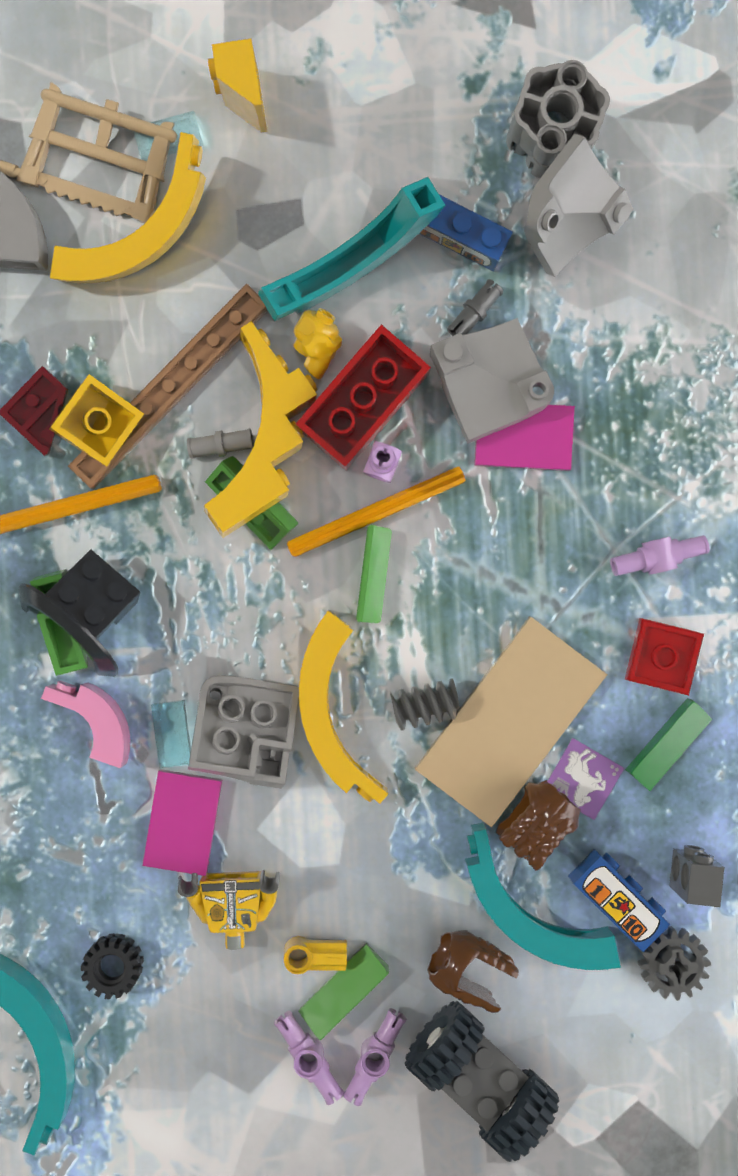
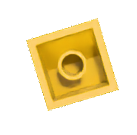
M252 39L212 44L214 58L208 59V66L216 95L222 94L225 106L261 133L267 132Z
M89 374L49 429L107 467L144 413Z

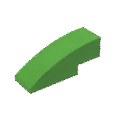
M67 569L37 576L30 581V584L46 594L67 573ZM39 611L37 618L55 675L87 668V654L82 647L58 624Z

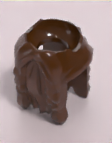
M547 780L539 783H528L525 787L524 797L511 815L498 825L496 834L500 836L499 839L503 842L504 846L515 848L514 852L517 857L527 859L529 865L537 871L544 865L547 857L553 853V850L559 846L560 841L566 835L578 829L581 809L577 808L565 794L559 792L555 785L547 782Z
M467 930L446 932L441 935L440 945L437 951L432 954L427 969L429 980L444 994H450L461 1000L464 1004H472L474 1007H482L488 1012L498 1013L501 1007L492 997L491 991L463 977L462 973L477 958L517 979L519 970L514 965L511 956L501 951L492 943H489V941H485Z

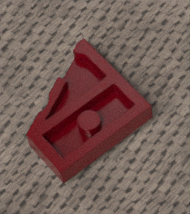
M41 366L0 409V415L44 456H47L50 453L55 433L49 428L63 409L68 389L44 366Z

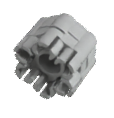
M568 60L564 63L531 69L525 77L506 136L508 148L511 149L515 142L514 153L521 156L528 154L526 158L528 169L532 168L531 174L541 178L574 134L584 136L590 148L593 149L610 104L609 93L599 85L598 81L587 71L586 67L577 60ZM552 111L560 112L565 115L569 122L557 123L551 120L547 113Z

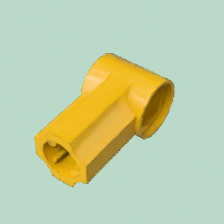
M301 936L292 937L284 946V966L289 972L297 975L303 974L308 970L346 971L347 941L307 940ZM296 949H301L307 954L304 959L299 961L293 960L289 955Z

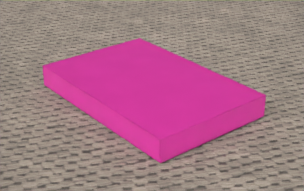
M548 405L541 412L521 422L476 440L474 466L570 471L575 406Z
M162 769L158 771L142 866L189 874L197 873L201 876L207 875L223 779Z

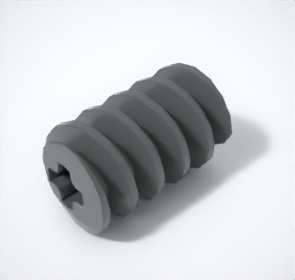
M453 678L449 679L448 689L445 688L442 681H438L435 691L432 690L429 684H424L423 694L419 692L416 686L412 687L410 697L407 696L404 689H399L398 699H395L390 692L396 723L401 731L405 730L406 720H409L412 726L417 728L420 717H422L426 725H430L431 715H435L438 722L441 723L443 722L444 712H447L450 718L455 720L456 712L460 709Z

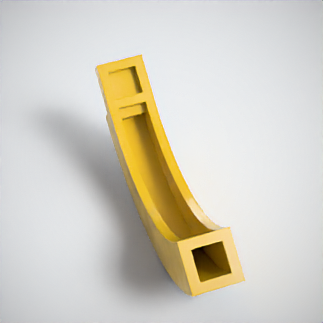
M180 133L175 168L168 191L160 206L144 225L127 237L101 247L83 249L55 245L50 278L70 283L92 284L108 282L138 272L166 253L188 227L202 197L206 177L201 172L194 171L195 166L199 167L202 160L203 149L202 146H199L198 139L192 134Z
M328 610L309 641L300 671L299 707L302 724L314 755L330 778L346 794L356 784L358 786L356 791L369 802L374 799L381 804L388 795V788L363 769L346 751L339 740L331 719L328 697L330 675L336 656L353 632V629Z

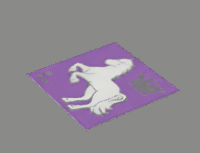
M572 738L547 782L554 784L559 792L565 794L577 808L581 809V813L595 820L624 768Z

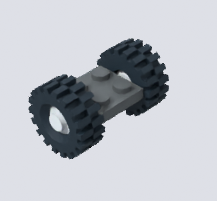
M452 1001L448 1006H443L439 1013L436 1012L432 1020L423 1026V1031L417 1034L415 1037L416 1041L409 1048L410 1052L406 1054L405 1066L429 1090L436 1091L437 1089L439 1091L442 1089L479 1124L481 1129L479 1135L503 1159L507 1162H511L512 1159L517 1161L521 1155L525 1157L529 1154V1149L531 1147L535 1148L539 1144L538 1139L541 1136L545 1137L548 1130L546 1128L548 1125L553 1124L555 1120L553 1114L558 1112V1094L533 1070L524 1069L521 1071L482 1034L485 1030L484 1025L459 1001Z

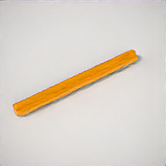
M460 467L450 469L287 542L288 549L293 557H297L464 483V473Z
M150 475L0 515V534L157 493L162 490L161 482L157 475Z

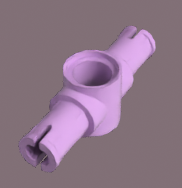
M374 441L363 473L375 479L391 483L402 451L388 444Z
M704 535L681 541L677 539L671 540V537L641 543L642 547L637 548L636 552L611 558L610 565L615 576L640 570L644 573L648 572L649 575L678 568L677 564H681L684 559L707 554L710 551V547Z
M389 1008L378 1032H374L371 1037L362 1043L361 1057L355 1066L356 1073L343 1094L344 1098L350 1103L355 1098L354 1105L361 1106L372 1082H376L389 1069V1057L395 1048L394 1041L407 1020L400 1012L395 1015V1009ZM371 1053H379L383 1056L378 1061H372L367 1058Z
M291 1011L285 1012V1018L282 1015L275 1020L274 1025L289 1045L288 1051L294 1058L295 1072L300 1077L315 1084L327 1105L333 1104V1097L336 1101L343 1096L344 1091L329 1071L330 1065L324 1057L322 1043L318 1039L311 1037L309 1033H304ZM310 1053L317 1059L307 1062L301 1056Z

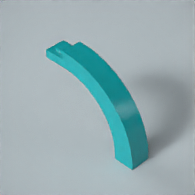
M429 177L402 187L390 204L356 235L312 264L261 287L258 295L274 321L294 312L300 314L327 300L380 266L414 239L446 205Z
M484 823L471 825L472 835H468L467 839L471 855L477 854V856L465 858L470 879L487 914L512 941L541 959L568 968L582 970L621 968L615 936L608 926L593 929L564 928L540 920L523 909L508 894L496 874L487 829Z
M0 954V1007L14 1018L27 1035L39 1067L40 1098L38 1109L22 1150L34 1156L41 1143L44 1145L48 1144L53 1130L60 1128L68 1113L75 1083L74 1049L65 1018L48 990L23 966Z

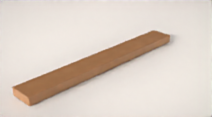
M246 283L130 402L131 405L144 413V415L107 467L83 452L68 467L87 486L94 489L240 340L241 327L251 321L255 325L268 311L260 296Z

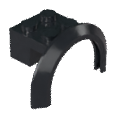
M90 549L46 594L25 583L18 587L22 610L27 613L29 611L28 606L33 607L58 624L87 653L95 666L94 672L99 676L115 677L118 674L116 662L97 639L113 622L117 625L138 603L140 591Z

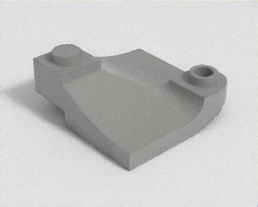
M574 134L536 184L529 201V211L524 232L545 272L554 277L588 245L608 233L614 235L620 226L628 220L630 213L633 211L625 188L620 187L606 172L584 136Z
M518 318L478 332L464 335L459 333L431 345L430 357L441 378L442 389L467 444L541 412L553 399L554 386L547 371L540 367ZM532 388H542L543 394L536 395Z
M215 676L206 680L199 693L188 770L226 776L246 781L253 785L281 789L286 782L289 752L292 750L299 687L234 676ZM210 692H219L221 699L213 700L210 697Z

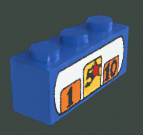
M440 195L446 206L419 234L494 272L513 232Z
M594 849L568 877L604 915L644 952L670 926V923L662 916L666 910L653 897L647 901L640 894L643 887L630 875L624 878L617 871L620 865L607 852L601 856Z

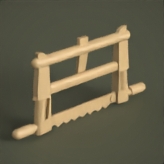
M50 82L49 89L41 91L43 104L32 133L28 136L32 138L21 168L18 165L0 160V171L7 176L17 177L16 181L24 185L37 188L39 186L45 187L48 194L57 192L59 198L68 195L70 201L79 199L81 205L91 203L93 209L102 207L104 212L113 210L115 216L127 214L145 224L155 213L160 181L165 182L164 172L170 143L177 140V133L172 130L175 124L173 122H163L159 126L120 112L118 113L119 103L106 99L105 106L102 107L65 94L63 95L60 88ZM60 107L100 120L96 144L54 131ZM113 125L154 138L147 161L108 149ZM50 145H56L143 174L135 203L43 173Z

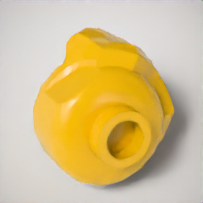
M319 308L318 311H304L293 330L297 338L293 347L300 354L307 357L304 367L318 380L323 377L330 361L334 359L336 351L342 346V338L338 335L339 329L334 323L335 317L322 308Z

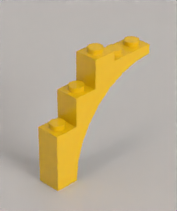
M252 321L241 327L240 340L253 362L259 381L262 404L261 423L254 447L242 469L223 491L204 505V512L222 538L288 496L289 489L287 486L290 485V482L280 468L275 470L274 467L301 450L303 445L302 438L304 437L303 432L296 426L295 421L290 423L289 420L309 408L316 401V391H318L311 376L308 374L304 376L300 368L289 374L287 373L289 368L285 360L279 354L275 356L269 347L271 342L262 328L257 330Z

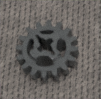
M669 926L668 934L662 933L644 952L639 949L645 959L638 960V965L644 970L641 976L645 982H649L648 986L653 992L659 990L664 999H667L669 994L672 993L673 997L678 1001L682 992H685L691 998L693 997L691 988L695 986L697 989L702 990L703 986L699 980L701 978L709 979L710 975L704 970V967L711 966L710 960L704 957L708 950L703 944H700L701 940L695 934L689 937V932L685 928H681L677 934L676 930ZM681 944L689 947L693 954H689L688 951L683 952ZM655 972H659L660 975H665L668 979V982L657 977Z

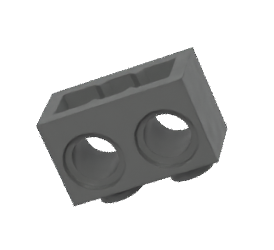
M685 845L684 849L673 848L669 886L687 904L720 907L725 867L718 863L713 855L704 852L702 847Z

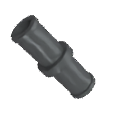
M488 279L472 300L467 299L463 304L464 309L447 327V331L452 336L459 333L462 335L468 334L478 321L482 322L486 318L487 310L503 294L502 288L497 283L492 287L494 281Z

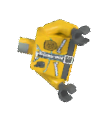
M265 870L207 873L206 876H202L199 886L198 874L192 873V880L188 882L184 881L182 876L178 877V893L187 898L201 922L208 924L211 933H225L226 949L237 950L245 947L244 932L255 931L258 922H262L268 917L277 900V890L281 874L276 872L275 878H268L265 876Z

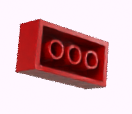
M381 324L297 421L296 426L309 440L347 471L427 378L431 366Z

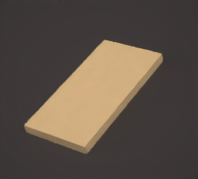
M529 616L456 712L455 720H450L415 766V770L492 828L607 674Z

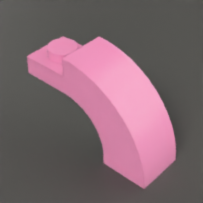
M62 681L45 686L41 699L74 710L89 723L93 733V748L89 758L117 768L127 764L131 740L129 726L120 706L108 693L89 682L80 685L78 692H76V686Z

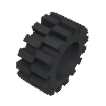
M115 933L109 934L107 938L102 936L96 943L94 942L85 954L84 962L81 964L80 971H84L81 978L83 982L88 980L89 983L86 988L89 991L92 988L97 990L94 994L95 996L100 997L101 993H104V999H111L113 995L117 999L122 997L124 992L127 994L131 991L132 987L136 984L143 970L141 965L144 962V958L139 956L141 952L140 947L134 948L133 944L135 941L132 938L126 941L124 940L126 935L120 934L116 938ZM107 955L118 956L124 963V972L118 977L107 976L101 969L103 957Z

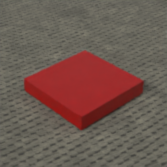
M639 618L625 680L689 696L704 633Z

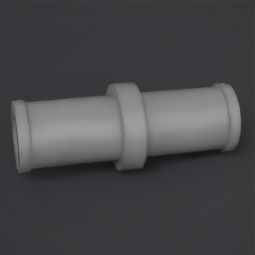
M251 428L223 433L221 430L215 431V434L211 436L187 438V450L191 459L215 454L222 457L226 456L227 452L253 449L254 447Z

